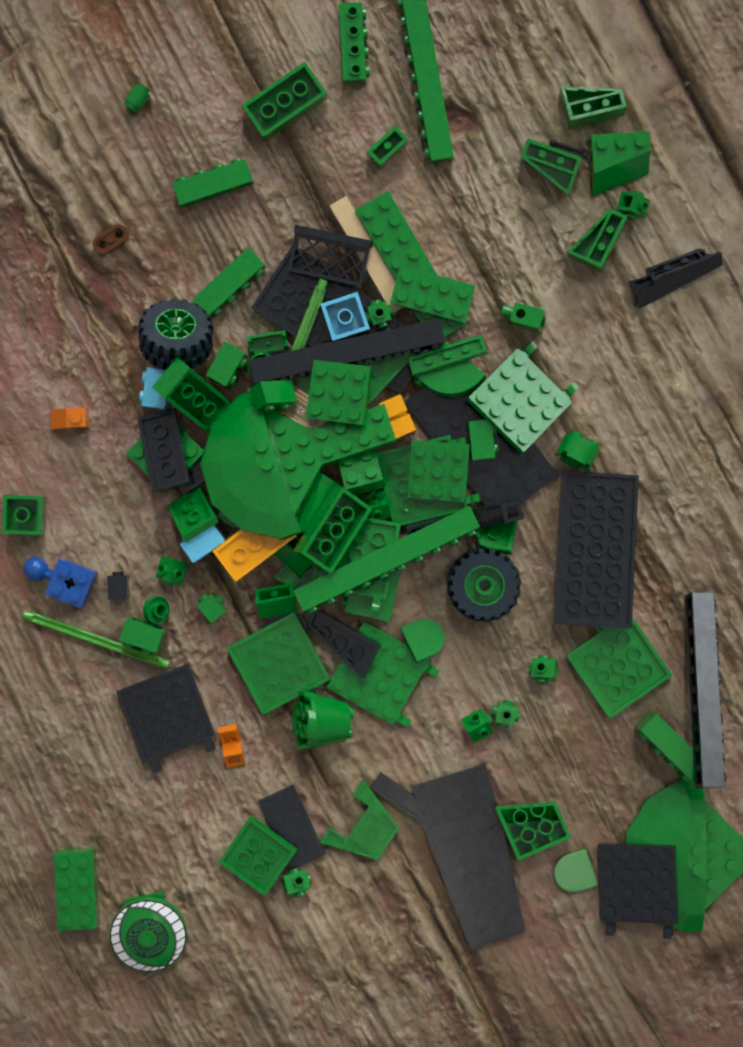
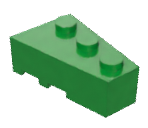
M566 85L560 86L559 96L569 129L625 116L627 105L622 89L598 87L597 89H588L579 86V88L567 87Z
M527 138L520 156L523 161L564 194L569 195L582 159L581 157Z
M610 208L567 251V257L602 273L628 222V216Z

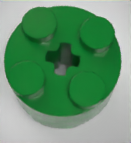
M575 430L572 433H566L555 456L560 455L562 462L579 470L581 466L585 468V472H589L600 452V444L590 439L588 441L582 438L583 435Z

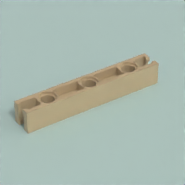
M347 196L330 205V210L345 235L372 241ZM373 243L372 249H370L366 272L383 301L390 305L396 281ZM357 250L355 253L359 260L362 261L365 251ZM391 304L394 315L405 309L404 307Z

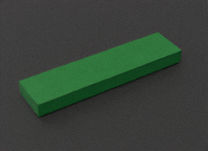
M481 334L408 357V362L413 377L488 353Z

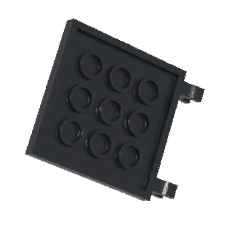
M189 663L116 691L143 763L150 762L153 774L162 770L158 757L202 740L207 753L216 749L211 739L216 733Z
M599 843L601 921H606V936H614V933H616V921L663 923V938L671 939V936L674 935L673 924H678L676 845Z

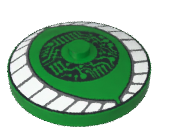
M141 897L126 903L114 916L110 928V943L115 955L128 967L143 972L160 971L171 966L183 953L187 940V926L180 911L168 901L156 897Z

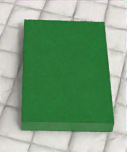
M200 486L167 505L185 542H188L219 522Z

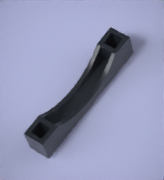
M520 497L472 509L480 527L505 524L522 520L525 517ZM449 515L408 524L406 527L408 535Z

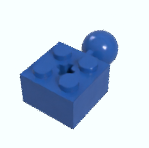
M40 557L29 558L23 566V573L27 579L40 581L44 578L50 581L45 595L79 608L85 607L98 574L96 570L65 558L58 559L54 570L48 568L45 560ZM73 578V582L76 584L70 587L68 580Z

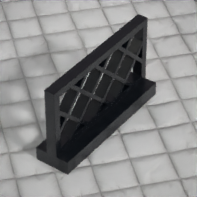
M295 225V236L288 271L363 287L373 241ZM299 238L306 239L310 244L302 252L298 247ZM323 242L329 250L319 255L315 246ZM342 246L347 254L338 260L333 250ZM313 249L318 258L308 263L303 254ZM357 250L365 251L364 259L357 264L352 254ZM331 252L336 262L327 267L322 258ZM301 256L306 266L301 269L293 268L295 259ZM350 257L355 266L345 271L340 262ZM320 260L325 269L320 273H315L311 265ZM338 264L343 274L333 277L329 269ZM355 268L360 273L359 282L352 281L348 275Z

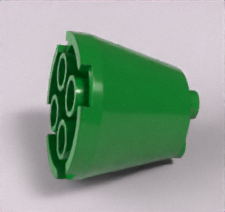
M300 691L298 693L300 699L298 703H294L292 731H295L297 740H295L297 749L309 750L351 739L352 728L350 723L354 716L353 708H349L346 702L309 691Z

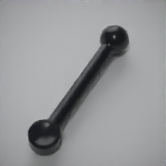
M555 139L550 140L552 147H562L580 153L582 157L588 154V150L585 148L581 150L559 143Z

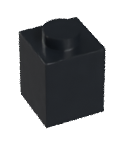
M112 572V576H107L108 599L130 598L129 575H124V572Z

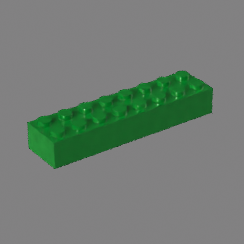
M389 191L355 210L395 281L400 265L437 275ZM411 309L418 323L440 319L444 339L466 325V323L455 322Z

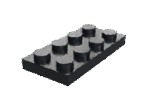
M173 408L138 417L137 420L152 492L156 493L191 484L176 410Z
M294 784L259 800L272 831L298 849L288 863L290 870L326 854Z

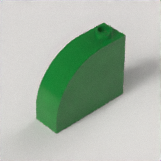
M445 341L444 343H441V345L443 347L449 345V343ZM469 360L413 377L414 383L419 387L424 386L435 395L445 398H459L469 395L487 379L486 374Z
M393 570L388 599L381 600L380 613L371 611L372 597L356 594L344 597L342 607L345 608V612L390 622L401 571Z

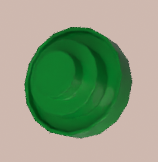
M161 596L148 598L143 606V615L147 622L162 624L166 621L170 613L168 601Z

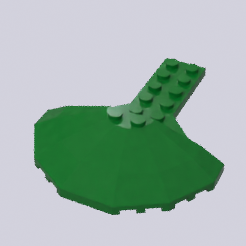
M249 391L238 395L211 425L200 465L212 505L242 531L283 540L302 533L297 514L323 466L397 442L385 404L366 410L364 426L329 422L310 429L275 411L267 413L264 410L256 411L251 392Z
M679 778L676 782L645 799L642 808L634 817L635 819L629 829L625 832V844L676 845L678 924H673V927L681 932H702L705 909L743 874V835H739L705 800L704 788H695L694 783L690 782L688 784L682 778Z

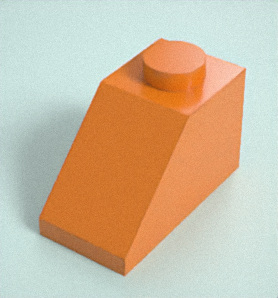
M83 407L51 410V430L90 428L89 409Z

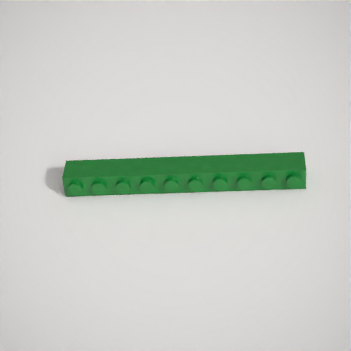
M397 0L399 9L402 8L403 16H401L402 28L406 27L407 32L404 35L405 46L410 48V53L407 56L409 65H413L414 72L411 73L412 84H416L417 91H414L416 103L420 104L421 109L418 110L419 122H423L424 129H421L422 140H426L427 148H424L426 160L430 159V165L453 161V148L426 0Z
M468 506L333 571L332 574L324 575L297 588L293 592L302 611L312 614L318 611V606L324 603L327 606L337 601L336 598L341 595L347 597L355 593L354 589L360 586L363 589L372 585L371 581L374 579H385L390 576L389 572L395 569L399 572L407 568V564L412 561L418 563L424 560V555L437 554L447 544L451 547L459 543L460 538L464 536L470 538L478 534L477 530L480 529V526L471 507Z

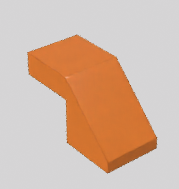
M237 724L218 727L226 767L232 768L246 765Z

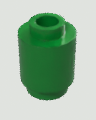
M141 83L139 86L135 84L126 96L124 105L134 113H137L138 110L141 111L151 96L148 93L150 90Z

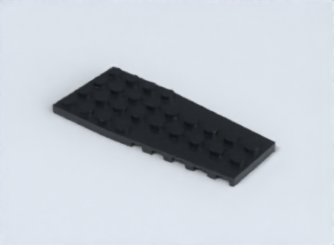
M291 246L251 309L296 337L315 286L323 278L288 271L292 251ZM307 252L303 254L308 263L316 259ZM300 256L295 259L293 268L301 269L306 266V263ZM319 260L311 265L315 273H320L325 269ZM329 269L333 277L340 276V274L334 271L333 269ZM323 279L328 281L322 303L358 292L364 313L368 312L367 307L374 300L361 292L355 285ZM321 306L318 309L316 319L306 342L311 347L333 342ZM377 310L376 315L382 316L383 311ZM391 316L392 321L389 322V326L378 329V327L373 328L372 323L368 324L369 332L354 337L385 331L388 327L390 329L404 327L405 324ZM430 346L422 347L423 351L416 353L420 354L430 351ZM409 363L386 386L387 388L402 394L413 377Z
M485 763L413 785L412 789L429 845L470 948H477L524 933L525 927L504 827L495 809L498 805Z

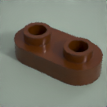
M116 224L99 234L93 240L94 250L101 255H106L123 245L129 239L127 228L121 224ZM118 232L123 233L121 238L116 237ZM102 242H106L107 246L105 248L100 247Z

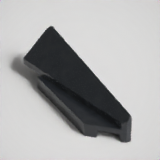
M696 249L646 268V277L629 281V286L638 308H642L722 266V253L717 251L714 254H708L705 249Z

